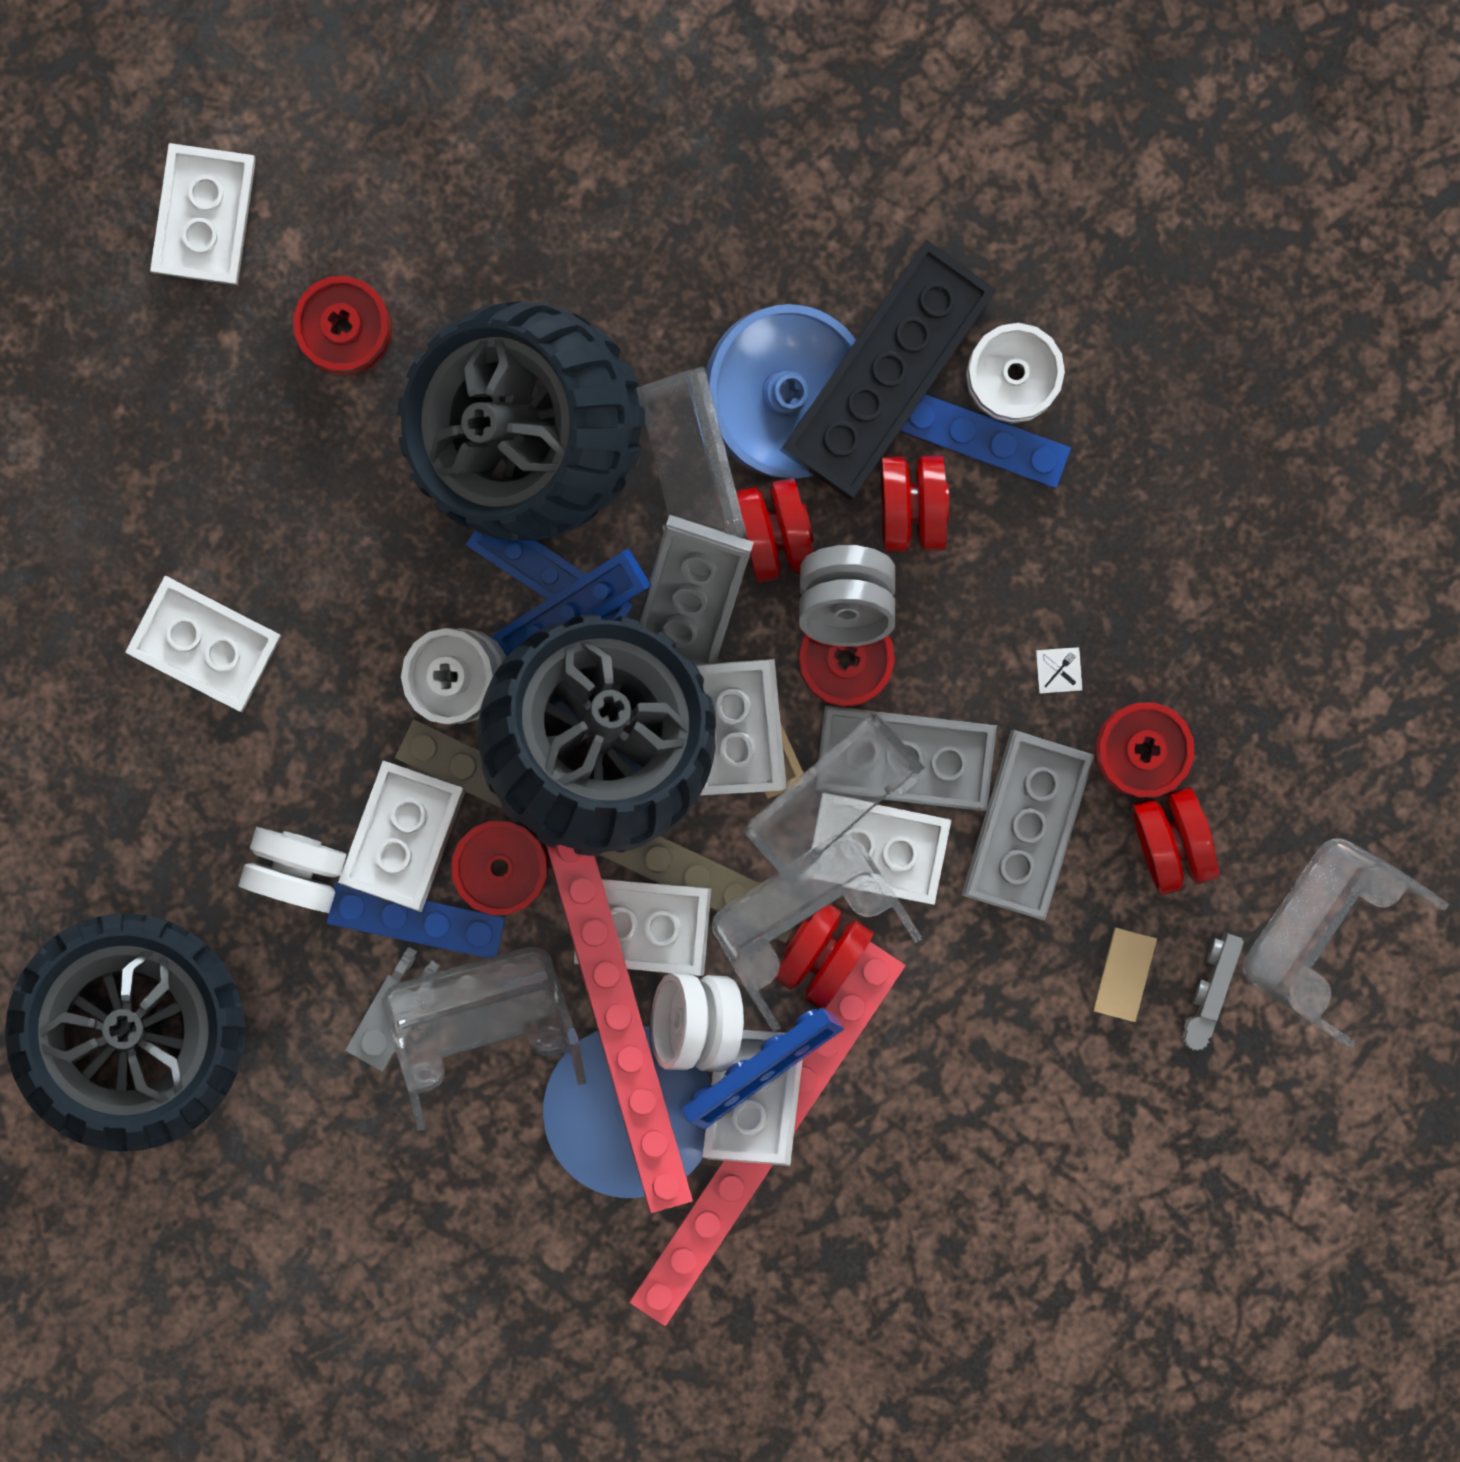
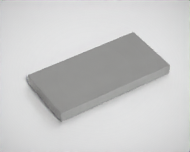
M669 515L649 581L651 587L647 589L638 619L640 622L639 627L656 635L661 631L676 642L675 650L685 661L691 659L695 664L716 663L754 542Z
M825 706L815 792L987 811L997 725Z
M1016 730L1010 731L961 896L1045 921L1095 755Z

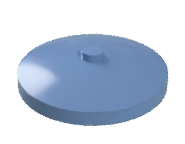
M785 304L752 312L741 318L724 333L708 361L704 380V402L707 417L716 438L737 462L749 470L772 478L788 479L794 477L796 479L813 476L812 473L779 450L856 341L848 329L839 321L820 310L808 306Z
M643 1025L687 1177L703 1158L706 1129L704 1130L691 1124L681 1108L691 1102L690 1098L697 1090L711 1085L712 1082L708 1072L701 1071L695 1066L688 1070H667L659 1066L653 1053L651 1026ZM597 1030L575 1043L559 1060L551 1074L543 1102V1120L546 1136L557 1160L581 1184L596 1192L612 1197H645Z

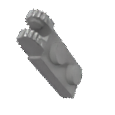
M1223 932L1221 940L1214 938L1211 944L1207 963L1212 964L1208 980L1201 979L1199 981L1193 998V1004L1199 1006L1197 1013L1185 1019L1184 1031H1181L1183 1033L1181 1036L1183 1038L1182 1042H1185V1045L1188 1048H1192L1193 1051L1194 1049L1197 1051L1199 1049L1203 1050L1204 1047H1207V1043H1210L1208 1039L1212 1037L1244 943L1242 938Z
M410 947L403 954L392 976L390 974L387 976L345 1051L382 1072L385 1070L427 997L424 994L440 967V964L433 960L430 964H427L415 989L403 983L401 980L404 974L411 968L416 959L417 951Z

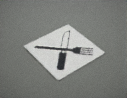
M1079 647L1036 650L1039 694L1082 690Z

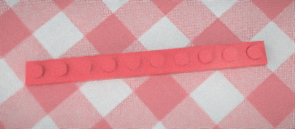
M545 845L649 1214L692 1202L693 1199L595 856L578 855L574 852V848L563 845H556L554 848Z
M872 942L868 943L845 982L826 1007L827 1011L836 1015L844 1030L803 1059L794 1133L906 966ZM722 1161L629 1303L666 1327L773 1165Z

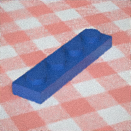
M927 394L923 396L899 431L900 433L1056 489L1071 450V447Z
M474 531L465 544L546 600L586 575V573L537 540H507L486 536ZM626 602L602 617L601 620L614 621L619 616L627 617L634 606Z
M627 549L490 637L498 642L505 655L508 656L540 629L552 623L564 624L575 616L598 614L602 618L650 588L651 584L630 549Z
M335 881V895L326 924L494 960L497 959L506 917L488 915L480 911L426 900L422 912H418L346 887Z
M824 1008L819 1010L812 1009L801 1015L795 1022L796 1026L786 1034H779L769 1038L761 1045V1052L749 1060H741L733 1064L725 1072L726 1077L715 1085H707L697 1090L691 1096V1102L681 1108L688 1121L704 1130L843 1031L844 1028L836 1015Z

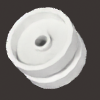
M1022 323L1001 325L983 336L969 358L966 371L968 393L977 408L992 419L1009 424L1030 421L1045 412L1061 391L1065 374L1062 353L1054 340L1038 327ZM1011 365H1017L1018 372L1024 373L1023 378L1013 380L1009 377L1008 370Z
M444 628L428 632L413 643L404 658L401 680L405 697L417 713L432 722L464 724L479 721L481 705L489 683L507 656L498 642L482 631L466 628ZM455 672H457V674H458L457 682H456L455 676H454V675H455Z
M256 827L250 850L255 855L274 862L272 867L254 862L245 864L238 886L280 901L329 913L335 890L330 885L311 878L313 873L332 878L340 876L347 854L322 846V842L295 833L283 831L282 834Z
M670 973L663 977L654 996L650 1019L651 1043L659 1066L667 1070H688L695 1066L701 1071L724 1072L733 1065L741 1046L744 1026L743 1003L735 980L728 976L707 975L699 980L692 974Z

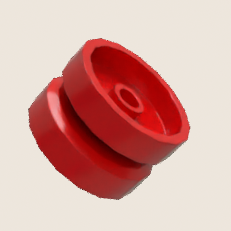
M329 276L312 284L299 298L293 315L294 336L301 351L320 370L338 377L357 376L373 369L386 355L392 340V318L384 301L366 282L350 276ZM347 320L352 329L347 334L342 330L339 335L336 330L338 323Z
M943 455L919 457L916 462V483H910L909 464L903 456L881 458V513L884 552H907L911 545V524H917L918 543L923 551L946 550L947 523H949L950 507L949 487L945 479Z
M794 477L772 483L770 494L774 510L767 511L762 492L757 487L735 492L745 539L754 542L750 553V560L757 584L779 578L781 567L777 551L784 550L789 570L795 575L800 574V564L806 556L813 553L811 543L814 542L806 505L801 503Z
M805 635L801 643L798 662L800 676L812 694L824 703L839 707L861 705L881 692L891 678L895 657L893 643L889 636L875 643L861 646H834L820 643ZM844 651L850 652L854 657L853 665H849L847 668L841 667L838 664L840 660L837 659L838 655Z
M1155 702L1134 703L1113 712L1101 725L1094 743L1095 763L1102 778L1117 792L1133 798L1159 797L1176 789L1188 776L1194 760V738L1186 721L1173 709ZM1143 742L1147 743L1151 749L1150 755L1146 759H1140L1141 754H1135L1136 745L1143 744Z
M1191 787L1169 793L1166 803L1169 822L1161 805L1153 798L1132 804L1131 807L1141 850L1154 886L1160 896L1182 890L1184 874L1181 861H1183L1189 877L1197 884L1218 879L1220 876L1212 833Z
M488 821L473 827L458 842L452 857V879L458 894L473 909L488 915H510L529 907L542 894L549 877V858L543 843L536 840L537 836L528 827L521 824L515 825L512 821ZM501 859L508 864V871L504 876H497L492 872L495 860Z
M824 899L821 900L807 921L803 920L784 949L783 953L785 956L771 977L791 990L798 987L808 971L814 973L804 991V999L818 1009H826L874 934L873 931L855 920L847 924L837 940L833 938L832 935L842 919V911Z

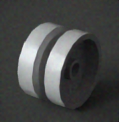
M836 545L819 549L807 555L800 564V594L802 597L799 604L800 629L808 637L820 643L834 646H861L875 643L889 636L894 630L895 598L893 595L895 594V564L889 556L873 548L858 545Z

